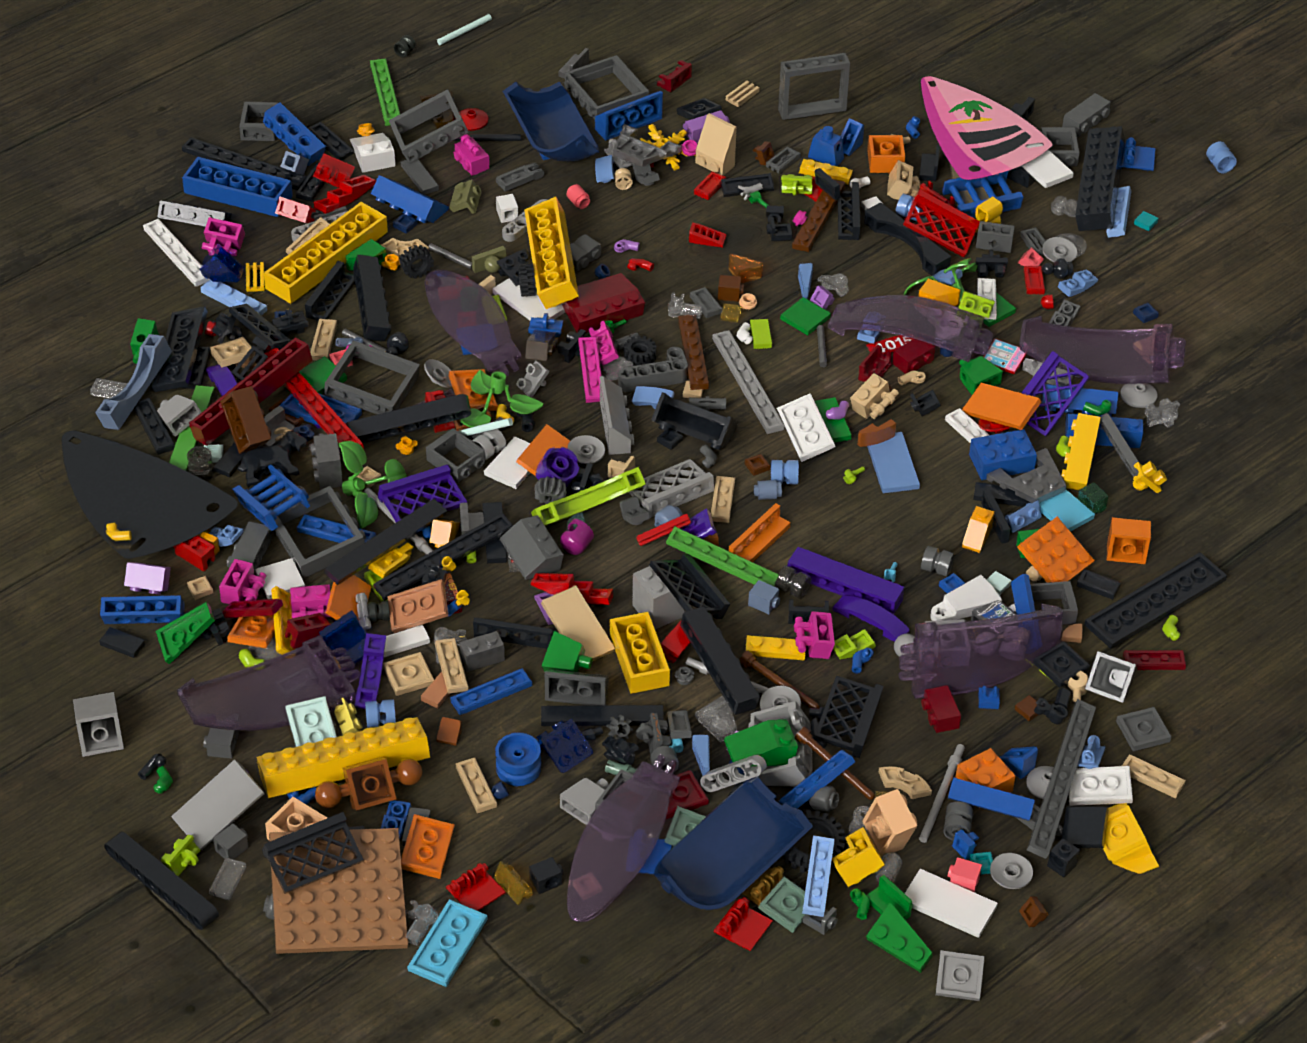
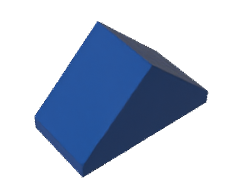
M850 118L841 134L843 151L849 156L863 144L864 125Z
M1037 747L1011 748L999 758L1013 774L1022 779L1035 768L1038 749Z

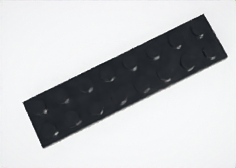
M1198 553L1087 618L1084 625L1112 649L1226 581L1227 575L1202 553Z

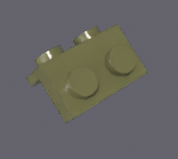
M473 179L464 183L461 182L455 186L449 206L452 212L468 208L472 214L476 213L481 189Z

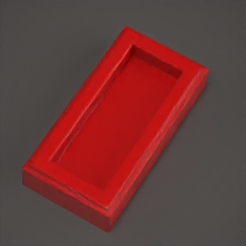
M712 171L694 189V194L709 200L721 188V179H726V177Z
M1024 266L1026 293L1044 294L1042 266Z

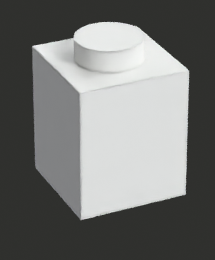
M513 194L496 197V210L501 223L510 222L518 217V206Z

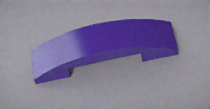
M218 364L205 368L211 382L215 383L221 396L237 385L234 376L227 366L221 367Z
M842 596L832 608L833 611L847 618L854 615L883 630V636L894 642L898 636L909 634L910 629L895 615L881 606L859 597Z
M366 633L355 708L366 709L365 702L377 701L386 635Z

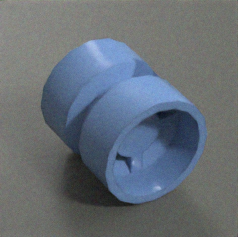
M1221 141L1213 143L1207 149L1206 155L1219 173H1227L1235 167L1237 160L1233 153L1229 151L1230 149Z
M904 193L901 195L896 207L897 215L906 218L913 196ZM915 206L918 213L924 212L922 209Z
M771 460V480H776V482H781V484L784 481L787 484H798V460H787L786 463L782 460Z
M394 699L382 700L380 704L377 701L365 702L367 728L396 722Z

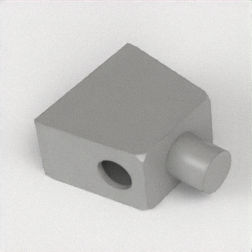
M178 394L170 400H163L160 408L157 410L175 437L189 426L190 421L202 413L195 401Z
M583 778L560 794V808L591 828L592 819L598 818L595 816V803L609 786V783L603 778L596 784L588 778Z

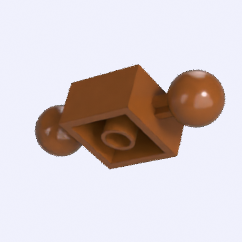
M384 757L342 768L346 783L338 785L332 781L322 782L316 788L315 799L320 806L332 808L341 801L342 797L349 795L351 806L356 811L396 800L393 783L400 782L408 786L416 784L422 777V767L416 760L405 759L397 765L395 770L389 771L387 759Z

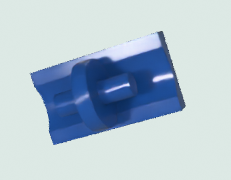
M544 313L543 318L531 317L528 333L532 334L534 330L556 332V338H559L562 332L563 320L549 319L548 313Z

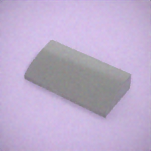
M234 759L171 817L186 835L194 837L195 844L200 850H203L214 840L215 836L226 829L265 793L245 768Z

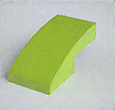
M864 629L850 638L846 634L835 640L833 650L839 659L853 657L856 652L867 647L873 649L876 645Z

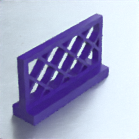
M1052 351L1022 391V394L1034 397L1044 394L1046 403H1042L1038 407L1046 406L1048 415L1037 417L1035 411V418H1030L1026 424L1047 437L1090 377ZM1062 363L1067 366L1068 373L1057 375L1056 368ZM1079 374L1083 377L1079 384L1072 385V375ZM1068 376L1069 386L1059 387L1058 378ZM1055 379L1057 388L1046 390L1045 383L1048 380ZM1070 389L1071 396L1068 399L1061 400L1060 391ZM1057 391L1059 400L1048 402L1047 393ZM1059 404L1060 411L1057 414L1050 415L1049 405ZM1038 420H1049V426L1045 431L1039 428Z
M448 464L379 486L378 492L379 501L381 503L384 502L396 523L401 520L398 515L399 511L411 514L416 506L422 507L426 504L419 501L420 496L443 503V507L447 511L459 508L460 503H467V500L450 475L451 469ZM448 482L451 487L447 489L441 487L440 484ZM427 488H431V489H434L435 491H434V493H433V495H432V494L423 492V490H424V489H427ZM437 491L446 493V499L435 496ZM413 493L418 496L414 500L406 497V495ZM452 495L458 497L460 501L453 502L448 499ZM392 499L401 500L399 505L390 502ZM403 501L413 504L412 509L402 507Z

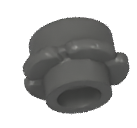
M680 667L675 671V678L681 685H688L694 679V671L691 668Z

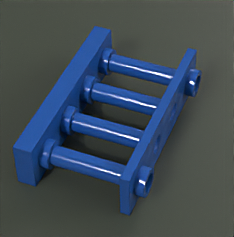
M1008 171L973 180L962 178L944 181L942 191L943 195L952 193L958 204L957 209L973 218H976V207L988 200H980L974 188L984 187L989 198L994 197L1002 202V212L1021 208L1023 200L1021 192L1012 193L1006 183ZM999 183L1005 195L996 197L990 185ZM968 190L974 202L965 204L959 192Z
M269 465L268 468L272 474L271 476L249 490H244L238 485L233 488V491L240 504L273 531L278 527L275 522L277 516L299 502L306 508L310 507L307 501L309 496L304 489H299L287 479L279 468L275 469L272 465ZM274 482H277V484L267 489L257 497L254 496L255 494L259 493L260 491L270 486ZM283 488L285 489L283 492H281V493L278 494L277 496L273 497L272 499H270V500L267 501L266 503H263V501H265L266 499H268L269 497H271V496L274 495L275 493L279 492V491L282 490ZM291 495L293 496L291 499L287 500L274 510H271V508L277 505L278 503L282 502Z

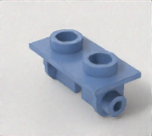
M1039 501L1028 503L1016 512L1004 516L1012 533L1042 517Z
M1091 735L1088 738V746H1085L1078 767H1085L1087 769L1099 767L1105 747L1100 746L1098 736Z

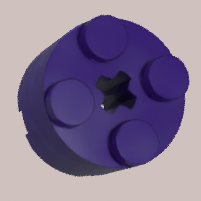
M552 447L548 449L537 466L536 478L539 480L540 478H546V476L550 478L555 477V479H561L562 482L566 483L567 488L579 471L577 456L565 447Z

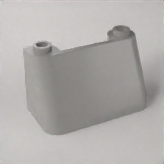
M796 701L751 713V722H749V727H752L767 720H787L794 737L804 726L811 731V724ZM796 741L798 745L796 756L788 759V764L767 766L765 771L757 777L766 786L796 787L812 774V748L807 744H800Z

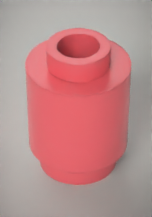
M575 184L568 188L566 196L577 208L584 209L590 204L589 195L580 185Z

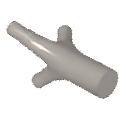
M761 183L750 187L739 185L738 189L743 190L740 195H745L744 200H747L750 193L759 191L763 187Z

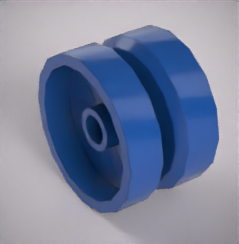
M511 733L498 741L495 748L496 773L500 780L513 786H525L535 781L541 772V750L538 741L525 733Z

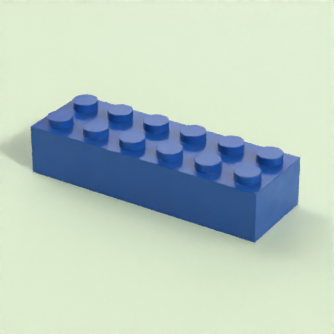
M201 157L195 159L182 177L184 193L275 217H279V214L275 213L279 197L291 199L293 196L291 180Z

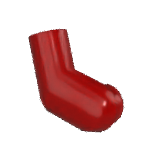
M631 258L627 264V268L632 271L636 270L637 266L648 271H652L654 268V263L644 259Z

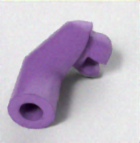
M625 239L616 242L614 245V249L618 253L629 249L638 251L640 247L639 242Z
M841 401L839 407H833L826 411V417L830 420L843 419L847 413L849 403Z

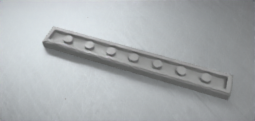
M728 330L713 334L712 339L765 432L770 434L784 430L781 418L731 332Z

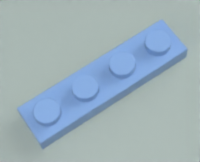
M1130 186L1119 187L1114 225L1112 229H1107L1106 231L1108 238L1125 235L1131 197Z
M211 278L201 287V293L228 307L247 303L261 316L267 312V305L214 278Z
M813 835L802 914L824 917L834 839Z

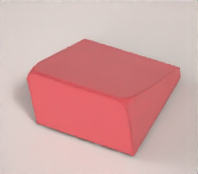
M1031 247L1023 254L1018 264L1023 266H1039L1044 258Z

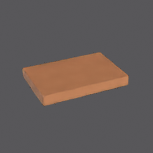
M442 579L387 596L393 633L449 616L445 584Z

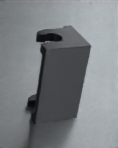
M789 599L788 624H795L796 617H802L803 622H808L812 611L829 613V601H825L824 607L793 606V599Z

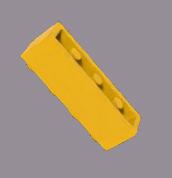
M1078 413L1077 419H1073L1071 430H1074V435L1070 436L1068 441V447H1071L1070 453L1066 452L1064 461L1067 464V469H1063L1061 475L1068 489L1086 492L1100 424V417Z

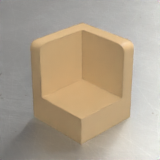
M631 456L626 463L611 459L608 463V477L613 478L634 469L635 457Z

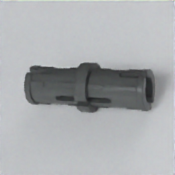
M706 396V398L689 397L690 405L707 411L709 409L726 410V398H710L709 396Z

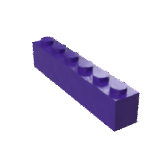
M797 547L788 561V576L841 596H854L868 600L881 606L893 615L903 601L904 586L809 550Z

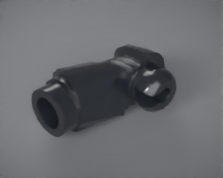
M516 412L517 416L522 417V430L525 432L532 431L535 426L534 412L530 414H519Z

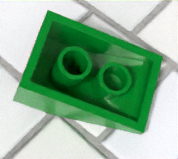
M781 719L767 720L724 738L732 762L753 755H759L766 761L767 766H782L788 764V759L796 756L798 749L788 721Z

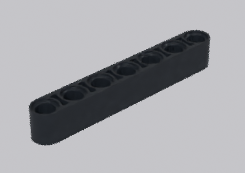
M459 394L350 421L345 424L362 443H367L467 418L471 415V408L468 396Z
M121 831L104 844V848L110 857L199 930H203L219 917L217 909L208 900L126 833Z

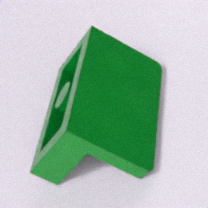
M882 875L879 879V887L866 895L870 899V905L882 915L891 902L905 920L911 916L912 900L885 875Z

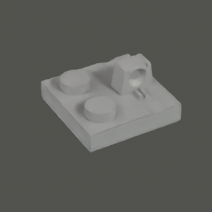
M941 950L935 995L980 1001L984 956Z

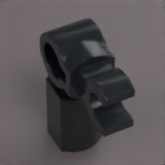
M1060 688L1054 704H1049L1047 700L1039 697L1036 701L1037 706L1034 708V712L1046 715L1054 724H1061L1068 715L1067 708L1071 691Z

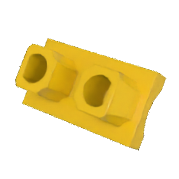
M1151 461L1145 465H1141L1139 462L1134 464V467L1139 472L1138 476L1133 478V487L1136 490L1147 489L1149 486L1156 493L1162 491L1160 485L1167 481L1162 470L1157 471Z

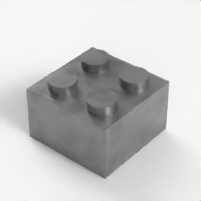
M336 433L313 436L314 444H311V453L315 455L312 458L313 469H317V471H314L315 482H319L320 489L331 486V488L342 487L341 461Z

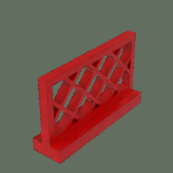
M919 189L912 199L903 225L965 257L980 221ZM915 206L919 207L924 212L918 213ZM930 214L934 215L939 220L933 221ZM926 215L928 222L923 223L920 216ZM910 218H916L918 224L915 225L909 222ZM945 222L952 225L954 228L948 229ZM936 224H941L944 230L938 231ZM931 226L933 233L928 232L925 227ZM961 231L969 234V236L963 237ZM956 232L959 238L953 239L951 233ZM946 234L949 241L943 240L940 235ZM961 242L964 249L958 248L956 243Z

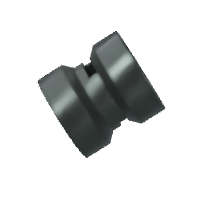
M404 35L400 41L394 44L393 48L398 56L406 57L416 47V43L411 36Z
M382 601L380 604L368 603L371 622H376L378 619L390 620L388 601Z

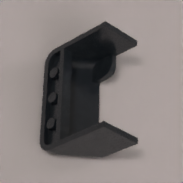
M664 392L661 393L652 417V421L659 424L658 428L668 432L672 429L711 443L710 447L717 450L726 448L738 425V422L730 416L726 418L671 398Z

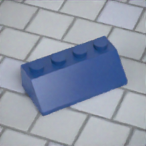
M663 92L653 93L595 116V130L606 141L619 136L624 124L637 129L662 119Z
M381 175L378 176L371 192L372 195L376 196L375 200L384 204L387 201L390 203L389 207L396 210L401 208L404 210V214L411 217L416 215V220L425 224L427 221L434 223L449 209V206Z
M1045 384L1046 390L1057 388L1056 385ZM1082 388L1065 413H1074L1075 410H1080L1082 414L1093 415L1083 410L1085 403L1089 402L1098 406L1104 400H1108L1112 405L1110 412L1107 414L1111 417L1112 414H1116L1118 392ZM1070 389L1060 391L1061 400L1068 399L1071 396ZM1057 391L1047 393L1048 402L1059 400ZM1042 394L1041 404L1046 403L1044 394ZM1059 404L1049 405V411H1056V408H1060Z
M1066 414L1065 436L1068 438L1074 435V430H1071L1073 419H1077L1078 414ZM1111 417L1130 448H1140L1143 435V420ZM1099 424L1095 445L1113 446Z

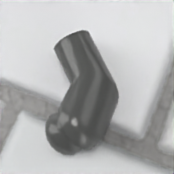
M707 445L702 446L700 452L706 457L702 464L710 468L712 464L716 463L717 455Z

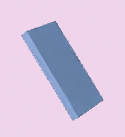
M896 432L895 436L887 441L867 446L882 493L919 489L920 483L902 432Z

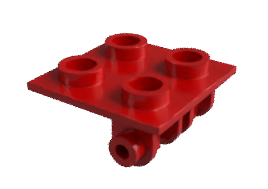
M323 154L313 177L340 188V182L350 179L355 166Z
M485 863L477 864V867L468 870L467 873H463L458 879H453L446 886V889L460 904L477 911L506 893L486 872L488 871V866Z
M742 898L733 904L713 932L751 951L773 920L750 909L748 899Z

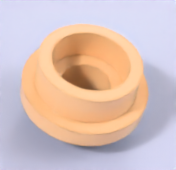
M746 293L740 298L739 305L744 309L750 310L756 307L757 300L753 294Z

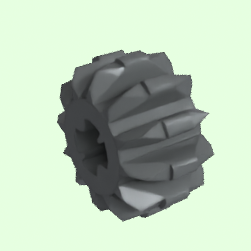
M546 476V478H540L534 488L535 499L539 500L540 503L546 504L565 498L567 493L566 483L562 482L561 479H555V477L550 478Z

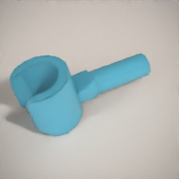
M896 562L892 564L890 569H885V580L895 582V569L898 565Z
M682 738L671 739L672 745L669 747H672L676 753L682 752L684 748Z

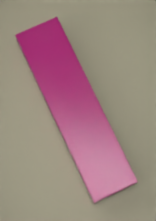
M597 337L578 338L586 403L600 402L601 368Z

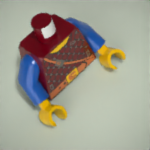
M446 556L442 559L444 567H440V569L447 571L455 570L456 564L452 561V558ZM447 572L444 584L449 615L447 617H450L453 613L462 612V605H468L470 599L468 598L469 594L465 590L458 592L451 573Z

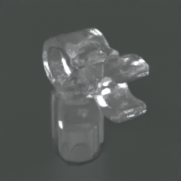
M675 293L671 294V301L668 303L669 316L696 315V318H701L702 305L684 303V294L679 298L675 297Z
M439 627L435 630L434 643L435 640L455 638L456 644L459 645V642L466 640V638H460L465 637L466 630L459 629L453 632L444 627ZM435 647V660L440 664Z
M413 900L410 902L414 907L413 910H405V914L410 919H415L405 935V938L408 939L409 943L418 946L429 929L428 925L433 924L438 919V913L430 904L422 905Z

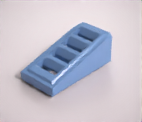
M812 263L800 264L798 269V280L802 298L806 299L809 296L812 280Z
M693 735L692 749L702 776L710 771L709 736Z

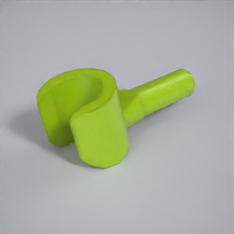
M861 467L855 471L847 469L844 473L846 475L843 477L844 481L847 484H852L856 480L855 476L865 471V468Z

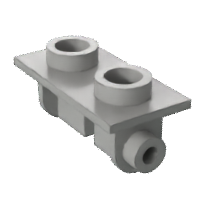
M610 139L608 142L609 148L604 149L608 156H613L614 163L618 168H627L635 165L613 155V149L617 140Z

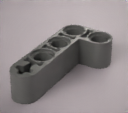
M670 347L667 350V361L620 369L618 372V386L622 388L623 392L635 391L637 386L661 387L685 382L687 380L688 363L683 350L679 347Z

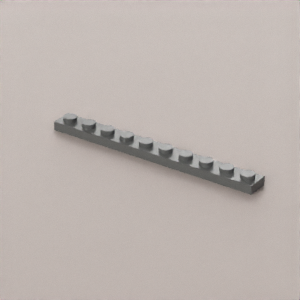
M1079 699L1074 704L1027 847V851L1045 859L1049 855L1096 707Z

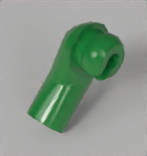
M1104 400L1098 406L1086 402L1083 410L1095 416L1109 413L1112 404L1108 400Z
M165 766L157 769V774L160 778L157 780V784L154 785V790L158 794L167 791L173 783L172 777Z
M855 888L850 892V897L858 907L857 918L865 920L870 907V899L860 889Z

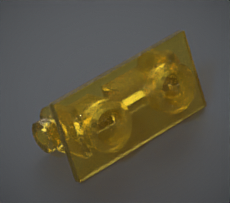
M500 861L494 874V879L516 904L520 905L523 897L530 898L533 895L532 888L524 880H520L521 876L514 870L512 865L504 864Z

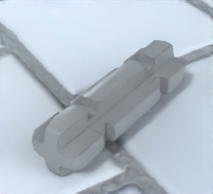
M365 593L356 594L358 619H360L359 627L362 630H368L371 628V621H369L367 595Z

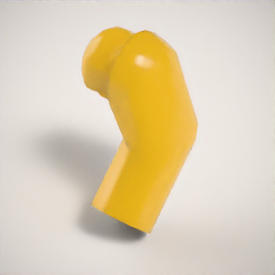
M499 404L496 419L499 417L503 418V420L511 418L514 423V418L509 413H506V405Z
M108 523L106 525V534L112 540L123 541L132 539L131 531H119L116 523Z

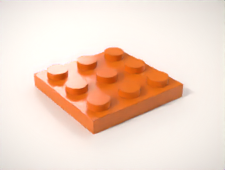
M1058 516L1017 546L1047 583L1069 581L1095 561Z

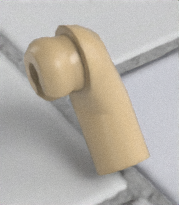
M910 371L898 377V383L901 386L909 382L920 384L925 381L926 375L924 372Z

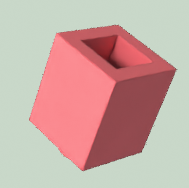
M957 857L955 865H950L948 877L951 878L950 882L975 893L982 865Z

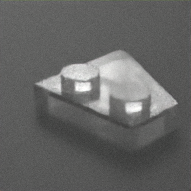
M723 696L695 712V718L720 742L737 731L732 710Z

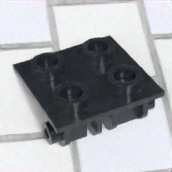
M526 248L497 261V264L501 267L498 270L500 276H508L515 286L520 285L518 265L533 263L532 256Z

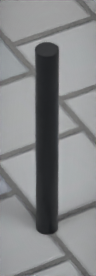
M468 134L475 141H521V134ZM459 137L454 141H461V138Z

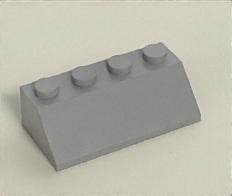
M600 376V407L608 454L631 453V445H634V435L630 434L632 432L631 421L627 420L629 419V408H625L627 406V397L623 395L621 387L606 377Z

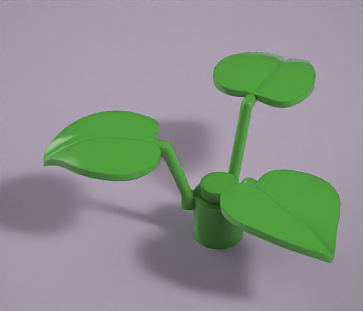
M971 258L961 260L944 270L945 274L952 271L956 283L951 287L961 290L960 301L965 290L960 279L957 278L956 269L967 265L960 269L962 274L976 272L977 264H969L972 260ZM927 276L919 280H916L907 287V289L904 292V296H906V294L912 287L920 283L926 282L928 278L935 280L937 282L939 281L936 280L933 276Z
M479 370L471 381V389L481 395L489 393L484 410L481 412L478 409L471 408V415L460 419V421L468 427L490 423L491 417L485 413L487 412L492 394H501L504 390L508 401L511 402L510 408L519 414L533 413L540 409L543 403L521 394H515L511 398L508 390L509 385L505 384V373L493 372L490 377L482 370Z
M344 441L338 445L341 448L347 469L355 474L348 477L349 480L342 483V490L347 496H356L355 509L360 529L373 523L378 516L375 500L368 497L367 493H362L365 485L388 479L389 483L405 478L407 475L399 461L390 459L384 466L387 476L365 482L360 478H356L363 471L362 465L367 461L366 453L358 443Z

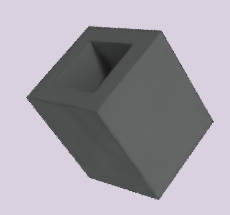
M232 823L213 838L215 851L230 863L249 848L246 831Z

